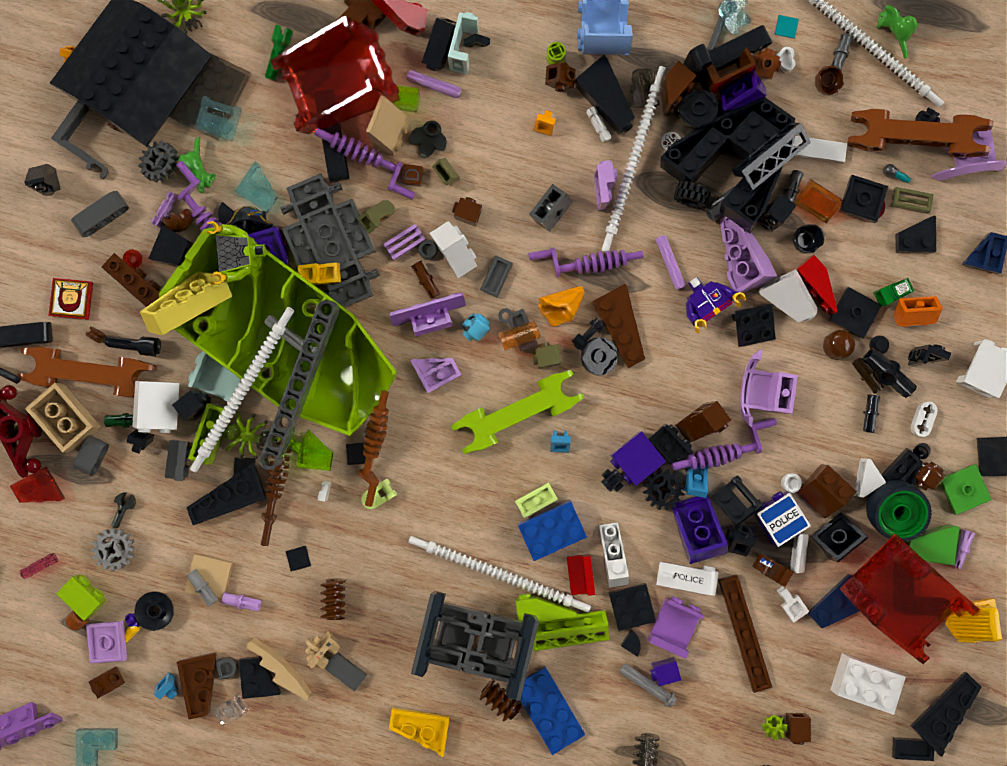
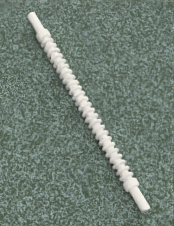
M809 0L810 4H815L816 8H820V12L824 11V15L827 14L828 19L832 18V22L836 21V25L841 26L840 29L844 28V32L848 31L849 34L853 35V39L856 38L857 43L861 42V46L865 45V49L870 50L869 53L873 52V56H878L877 60L881 59V63L885 62L886 67L890 66V70L893 69L894 74L898 73V77L902 76V80L907 81L906 84L910 83V87H915L914 91L918 90L920 96H925L938 108L944 104V101L930 90L931 87L928 84L924 85V81L920 82V78H915V74L912 75L911 70L907 71V67L903 68V64L898 63L899 60L895 61V57L891 58L890 53L886 54V50L883 51L882 46L878 47V43H873L874 39L870 40V36L866 37L865 32L861 33L862 29L858 30V26L854 27L853 22L849 23V19L846 20L845 15L841 16V12L837 13V9H833V5L829 6L828 1Z
M659 66L654 85L650 87L651 94H648L650 98L646 100L648 103L645 105L646 110H643L645 114L641 116L643 120L640 121L641 126H638L639 131L636 132L638 136H635L636 142H633L634 147L631 148L633 152H630L631 158H628L629 163L626 164L628 168H625L624 179H621L623 183L620 184L621 189H618L620 193L616 195L618 197L615 200L616 205H613L615 209L611 211L613 215H610L611 221H608L610 224L605 230L607 234L601 250L603 252L609 251L613 236L618 231L616 227L619 226L620 215H623L621 211L624 210L623 205H626L624 201L628 199L626 195L629 194L628 189H631L629 185L633 183L631 179H634L633 173H636L634 169L638 167L636 163H639L638 158L641 157L640 153L643 152L641 147H644L643 142H646L644 138L648 136L646 132L649 131L648 126H651L649 122L653 120L651 116L654 115L653 110H656L654 106L658 104L656 100L659 99L658 95L662 92L661 85L667 69L663 66Z
M287 307L279 322L273 325V331L269 332L270 336L266 337L267 341L263 342L264 346L262 345L261 350L258 351L259 355H255L256 360H252L253 364L249 365L250 369H247V373L241 379L242 383H238L239 387L235 388L236 392H233V396L227 402L228 406L224 407L225 410L221 412L222 415H219V419L216 420L217 424L213 425L214 428L211 429V433H208V437L205 438L206 442H203V446H200L199 454L190 467L191 471L197 472L205 458L210 456L211 450L214 449L213 445L217 444L216 441L222 436V432L225 431L224 428L228 426L229 418H233L232 414L236 413L235 409H238V405L241 404L240 400H244L243 396L247 395L246 391L250 390L249 386H252V382L255 381L254 377H258L257 372H261L260 368L264 367L263 363H266V358H269L268 354L272 353L271 349H275L274 344H278L277 340L281 339L280 335L284 334L285 326L294 313L292 308Z
M413 536L409 539L408 543L425 549L427 553H435V556L439 554L440 558L444 556L445 560L449 558L451 562L454 560L456 564L458 562L461 563V566L465 564L466 568L470 566L471 570L475 568L476 572L480 570L481 574L485 572L487 576L490 574L492 578L496 576L497 580L501 578L502 582L506 580L507 584L511 582L512 586L516 584L517 588L521 586L523 590L526 588L528 592L532 590L533 594L537 592L538 596L542 594L543 598L547 596L548 600L552 598L554 602L556 600L559 604L562 602L566 607L572 606L585 612L590 610L591 605L573 599L572 595H564V592L560 594L558 590L555 592L553 588L549 590L548 586L544 588L543 584L539 586L538 582L534 584L533 580L529 582L528 578L524 580L522 576L519 578L517 574L513 576L512 572L508 574L507 570L503 572L502 568L498 570L497 566L493 568L492 564L488 566L486 562L482 564L481 560L477 562L476 558L472 560L471 556L467 558L466 554L462 556L461 552L457 554L455 550L452 552L450 548L446 550L445 546L441 548V545L437 546L435 542H426Z

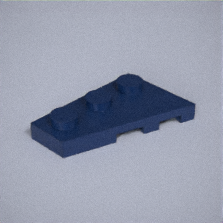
M847 574L807 614L820 628H825L873 606L877 602L852 575Z

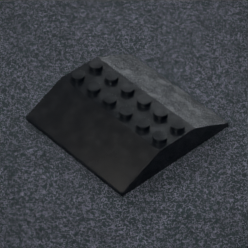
M111 0L50 81V84L147 147L210 61L212 55L178 27L145 5L134 0Z

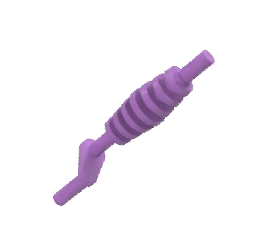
M319 128L316 129L314 135L328 141L331 148L337 145L339 153L342 148L345 149L343 155L346 157L349 152H352L351 160L354 161L358 155L357 162L362 163L365 158V165L369 166L370 162H373L372 167L376 168L380 165L393 171L387 190L394 191L411 200L413 199L414 192L395 184L402 166L401 162L397 164L389 162L381 157L382 153L380 152L374 155V148H371L368 152L369 145L366 143L363 148H360L362 144L360 140L357 141L356 145H353L355 138L350 137L347 142L346 135H343L340 139L338 138L340 133L336 132L332 135Z
M180 161L176 166L191 184L177 198L179 201L184 200L192 209L193 219L198 217L196 220L197 225L203 224L200 227L201 231L213 228L212 224L206 223L210 221L217 222L218 219L216 217L209 219L212 214L210 212L204 213L207 209L204 206H198L190 196L201 181L195 177L183 161Z
M555 248L528 253L529 260L552 257L556 278L560 277V273L577 271L578 274H582V269H584L585 273H590V268L593 273H597V266H599L601 273L605 272V265L609 271L612 270V264H614L615 268H618L620 266L619 262H621L622 266H625L630 260L644 258L643 251L625 253L624 250H620V255H618L617 251L614 250L612 251V256L609 251H604V258L602 252L599 251L597 252V259L595 254L592 253L589 256L590 260H588L586 255L582 257V261H580V258H576L574 263L559 265Z
M775 418L756 423L752 422V427L748 426L751 444L739 446L737 443H734L732 445L725 444L724 447L722 445L711 446L709 450L705 448L702 450V453L698 451L695 452V456L691 454L688 455L686 460L672 463L673 470L690 467L692 470H697V466L699 469H704L705 466L707 468L719 467L720 464L724 465L727 461H734V458L736 460L741 458L743 453L755 451L756 454L762 453V445L757 430L776 426L777 421Z

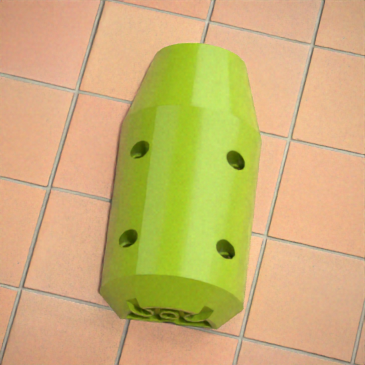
M214 227L204 229L185 255L184 262L176 268L160 291L159 298L197 271L211 274L219 272L216 234L219 233L208 234L206 232L214 231ZM267 250L265 257H256L257 266L253 267L248 275L239 281L227 282L232 297L174 329L240 379L244 378L247 369H250L249 365L253 364L252 360H256L255 355H259L258 351L261 350L262 345L264 346L263 342L267 341L266 337L270 336L269 332L273 331L264 322L269 315L280 320L286 308H292L294 313L286 326L304 340L314 316L316 305L323 300L336 302ZM336 302L339 306V314L301 411L300 418L351 436L371 415L373 407L378 405L381 390H389L397 376V371L356 316ZM330 304L324 307V312L327 315L332 312ZM322 323L318 324L317 331L322 334L325 331V326ZM282 337L277 340L278 344H274L275 349H271L272 353L268 354L269 358H266V363H263L264 367L260 368L261 372H257L258 377H254L255 381L250 386L277 407L280 406L300 353L298 349ZM312 342V343H311V346H312V347H315V346H316L317 349H318L317 344H316L315 342ZM305 361L303 369L307 372L310 370V363ZM301 380L296 382V387L299 390L303 388ZM291 398L289 406L292 409H295L296 402Z

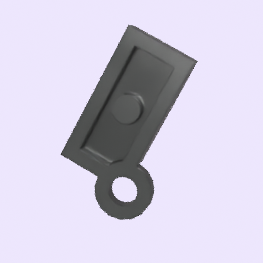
M508 308L500 310L498 318L502 323H509L520 352L538 345L524 308L514 313ZM507 312L510 317L503 319L502 314Z

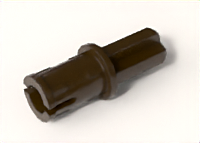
M857 358L853 361L852 365L862 377L861 380L866 382L873 394L877 393L878 389L882 390L884 386L875 376V371L869 368L862 360L863 358Z

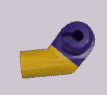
M129 613L125 617V621L128 624V629L125 631V642L127 643L140 630L135 613Z

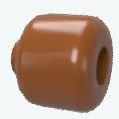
M74 611L70 612L65 619L66 625L74 631L82 629L89 621V619L84 621Z

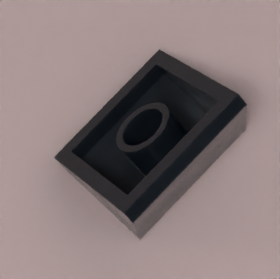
M839 513L811 536L828 559L837 563L868 539V536L842 513Z

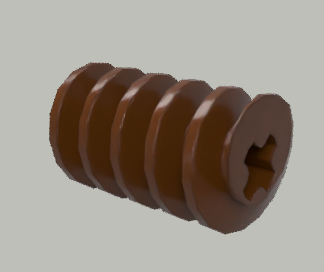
M331 578L326 579L325 583L320 584L321 587L326 588L325 591L320 592V594L326 596V598L320 600V602L326 604V606L320 608V610L326 611V614L321 615L320 618L326 620L345 619L342 617L345 614V610L341 609L345 606V602L340 601L345 598V594L340 593L345 591V586L340 585L345 583V579Z
M491 679L481 691L479 700L487 698L485 705L487 706L492 703L491 711L499 709L497 716L504 714L503 722L508 719L512 720L521 710L522 704L516 705L517 700H510L507 694H505L506 689H499L500 684L498 682L493 684L494 679Z

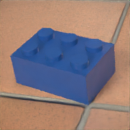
M570 500L518 523L533 561L587 538Z

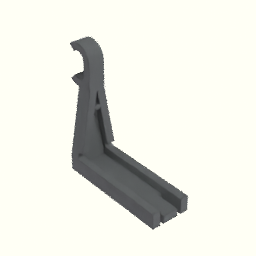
M76 102L51 139L87 162V170H92L94 165L101 167L102 173L99 175L101 179H104L108 175V168L68 141L89 112V109Z

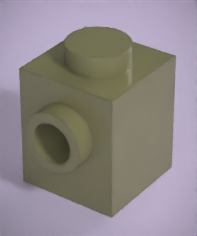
M549 342L539 344L538 348H535V353L532 354L534 365L538 364V369L562 363L558 344L549 345Z

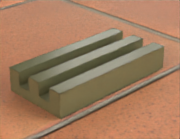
M900 187L894 188L895 193L892 197L891 207L926 214L931 213L934 194ZM899 194L926 198L928 201L899 196ZM898 201H903V202H908V203L923 205V206H927V207H921V206H916V205H910V204L900 203V202H898Z

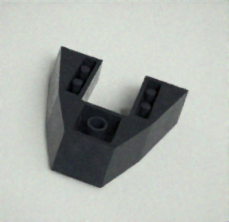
M766 97L760 98L722 114L711 125L699 128L674 142L661 156L660 167L679 182L695 183L725 148L741 160H744L787 124L795 123V118ZM783 146L780 149V158L786 156L788 147ZM769 158L766 160L765 170H769L772 167L773 159ZM782 167L754 190H750L742 178L721 202L719 211L750 234L766 210ZM754 170L749 174L752 182L757 180L759 171Z

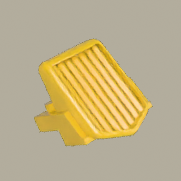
M994 598L953 603L945 624L953 637L958 639V642L977 643L1002 640L999 614Z

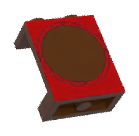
M748 47L745 48L736 61L738 69L721 78L714 65L707 67L699 80L703 90L714 95L751 72L756 66L754 54L750 53Z

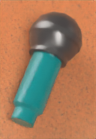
M887 164L883 168V174L886 177H895L907 183L911 180L908 175L897 170L894 164Z

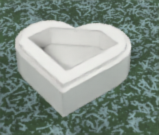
M791 47L782 48L777 56H780L779 61H781L779 69L784 73H789L795 67V60L793 59L794 50Z

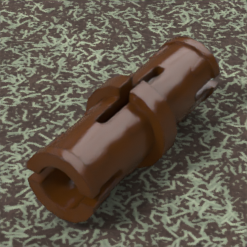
M418 261L411 266L419 279L420 286L424 287L430 300L441 294L432 280L433 276L429 275L422 261Z

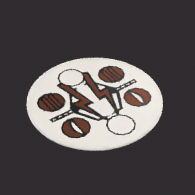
M675 132L666 133L661 140L662 147L667 151L681 137Z

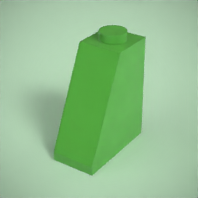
M947 524L926 530L913 540L903 541L899 547L901 556L909 559L955 565L959 527Z

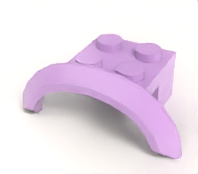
M977 131L972 134V138L977 144L990 147L988 156L967 159L954 158V168L937 172L931 175V178L942 181L976 172H1002L1007 166V161L996 160L992 131ZM945 148V152H946V154H947L948 151H949V148Z
M762 350L757 351L749 359L741 386L740 411L745 423L752 427L753 417L750 415L749 408L793 414L798 375L754 370L758 361L761 360Z

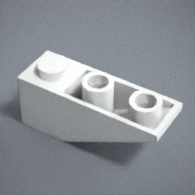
M618 523L599 525L609 588L628 585L629 574Z

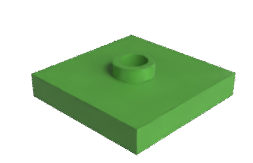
M976 464L945 476L941 483L955 515L992 500Z

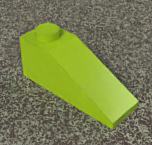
M530 593L520 594L519 598H516L518 620H523L524 613L536 615L539 622L577 617L574 609L537 596H531Z

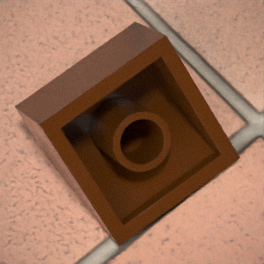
M821 464L796 493L823 518H827L842 508L857 491L829 465Z

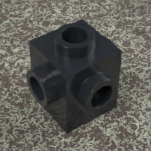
M733 524L732 528L728 529L726 533L728 552L747 557L756 541V536L753 535L754 527L744 524L736 527Z

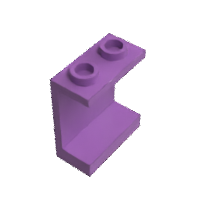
M672 596L671 599L666 597L649 634L648 641L686 659L689 653L686 648L699 618L704 619L705 615L700 612L701 609L697 606L690 604L688 607L683 605V600Z

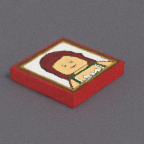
M53 278L48 316L89 320L93 282Z

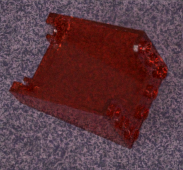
M344 16L270 60L274 70L278 68L283 70L282 73L284 75L281 78L289 84L299 111L295 115L299 120L293 122L297 132L311 134L317 128L322 130L373 111L381 95L385 96L391 103L400 100L398 95L399 89L393 82L391 77L392 70L385 61V52L379 45V36L374 29Z
M896 534L840 588L873 626L922 664L930 659L924 652V646L929 647L931 644L925 638L952 612L960 617L962 616L960 611H967L974 616L980 610Z

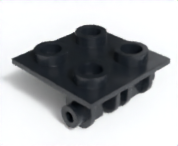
M773 304L734 311L735 314H732L733 321H736L738 347L776 339Z

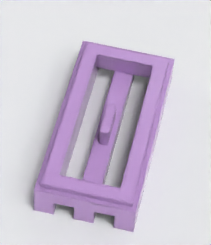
M414 224L384 243V246L395 261L426 239L417 225ZM414 230L416 231L414 234H412L411 236L407 237L406 239H404V240L401 241L400 243L396 244V245L393 246L392 248L389 247V246H391L392 244H394V243H396L397 241H399L400 239H402L403 237H405V236H407L408 234H410L411 232H413ZM419 236L420 239H418L414 243L410 244L409 246H407L406 248H404L396 254L393 253L406 243L410 242L411 240Z

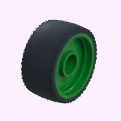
M887 481L870 493L866 503V514L871 525L881 535L893 541L906 542L917 538L925 532L931 521L932 510L927 497L917 487L904 481Z

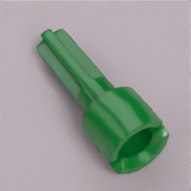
M275 25L271 37L274 45L265 73V78L269 80H276L284 49L290 46L293 35L291 29L286 28L284 34H282L280 25Z

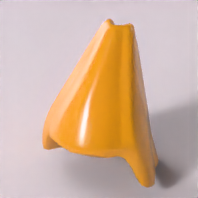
M582 286L540 297L538 299L540 303L538 308L553 327L565 322H571L577 313L585 291Z

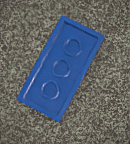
M544 666L527 676L520 701L551 754L557 753L585 736L584 730L547 667Z

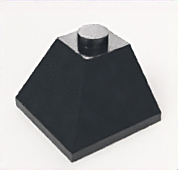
M1007 436L977 438L978 464L981 476H1007Z

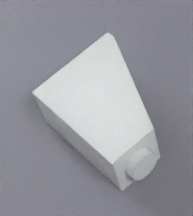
M796 269L764 284L759 290L761 296L798 323L803 320L807 322L817 314L818 308Z

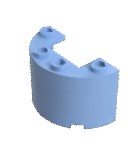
M578 1V13H581V29L578 28L577 30L578 51H581L582 54L628 55L633 38L632 26L627 25L629 1Z

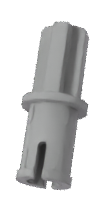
M197 569L186 575V578L189 579L196 589L195 592L200 594L208 606H211L218 600L208 586L209 582H205Z

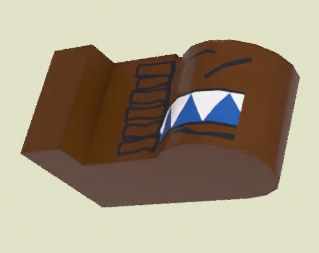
M761 553L752 565L763 575L783 587H786L794 573Z

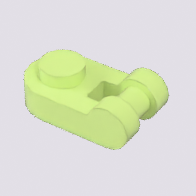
M388 478L378 484L372 507L365 505L368 490L362 495L361 501L365 508L374 509L397 495L396 491L390 487ZM382 488L386 493V495L383 497H381L380 493L378 492Z

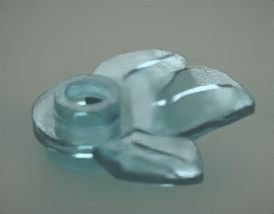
M724 0L720 3L718 7L719 14L724 19L725 28L731 34L737 35L739 26H744L751 22L744 10L748 0Z

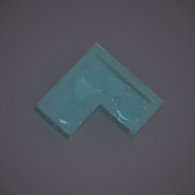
M79 728L76 730L75 766H98V750H116L118 748V728Z

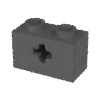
M552 184L529 215L537 224L550 232L573 201L567 193Z

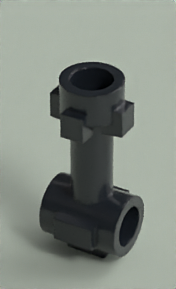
M598 318L589 323L591 327L583 335L579 333L572 340L573 346L576 349L582 351L585 343L588 342L596 331L600 333L603 330L602 328L605 325Z

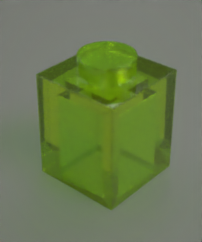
M396 85L395 91L391 93V103L401 111L418 112L419 88Z

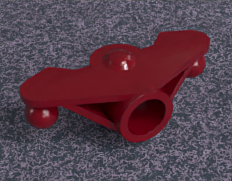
M6 385L0 390V440L17 473L21 478H25L28 476V472L36 473L41 468V462L38 459L30 458L27 460L26 457L34 436L35 438L40 437L42 428L29 413L25 415L8 404L7 400H12L16 397L17 389L12 385ZM15 423L19 426L18 434H16L14 429Z

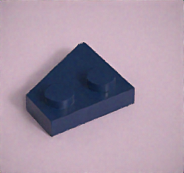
M993 232L988 233L962 265L997 275L1001 274L1007 251V236Z

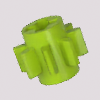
M775 714L769 718L765 717L766 723H763L762 727L766 737H771L775 741L785 738L784 732L788 731V727L784 723V718H780Z

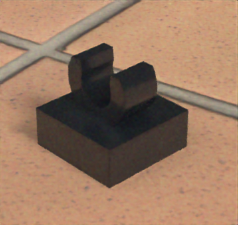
M136 429L127 436V443L133 444L132 452L140 454L141 450H144L153 442L154 435L147 432H138Z

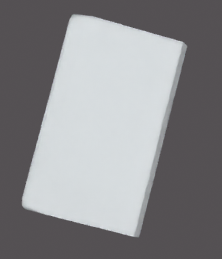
M800 533L793 538L790 570L795 573H804L808 534Z

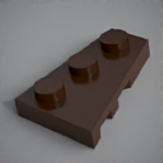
M217 652L177 661L188 720L210 714Z

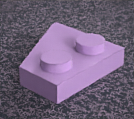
M453 358L410 360L427 393L462 376Z

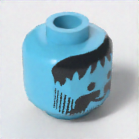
M473 313L462 324L463 335L469 341L473 339L480 341L490 331V322L482 314Z

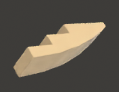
M255 637L250 640L246 648L263 657L259 665L276 674L273 682L307 700L312 691L295 669L277 652Z

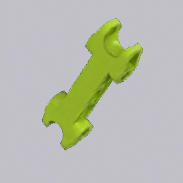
M572 370L552 374L538 381L539 392L496 412L486 415L482 407L466 414L458 422L451 425L453 431L469 427L475 434L473 443L462 449L463 454L483 450L498 443L499 441L495 433L549 408L554 417L569 410L577 402L584 399L583 393L567 397L561 391L562 382L574 375Z

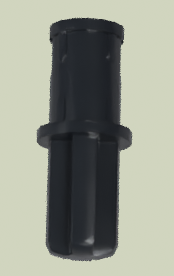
M867 394L866 411H863L865 414L863 431L866 433L875 432L876 419L879 416L880 396Z

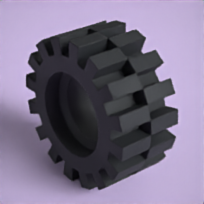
M681 181L677 185L673 198L677 200L676 202L687 205V207L705 209L711 192L699 184Z

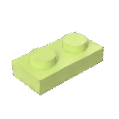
M548 482L517 499L515 502L523 517L526 518L558 500Z

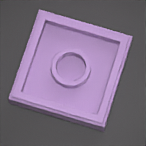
M123 621L86 624L90 663L127 660Z

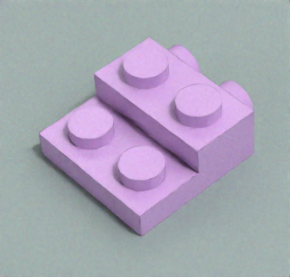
M610 160L601 161L600 164H597L594 171L598 211L606 210L607 205L610 204V200H612L611 189L615 185V180H617L616 168L613 169V163Z

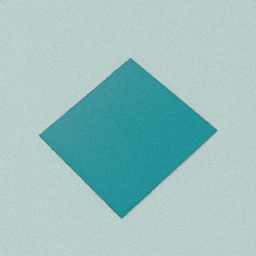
M779 15L775 34L795 39L799 19Z

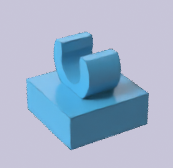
M554 430L553 436H551L550 452L569 453L571 436H568L567 431H564V436H557V431Z
M169 672L155 686L154 696L159 700L164 695L173 699L177 695L176 691L178 690L177 686L174 685L175 676Z

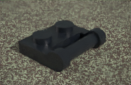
M739 475L733 477L728 484L711 496L736 527L764 506V503L760 499L757 500L742 483ZM734 488H737L752 504L749 508L732 491Z

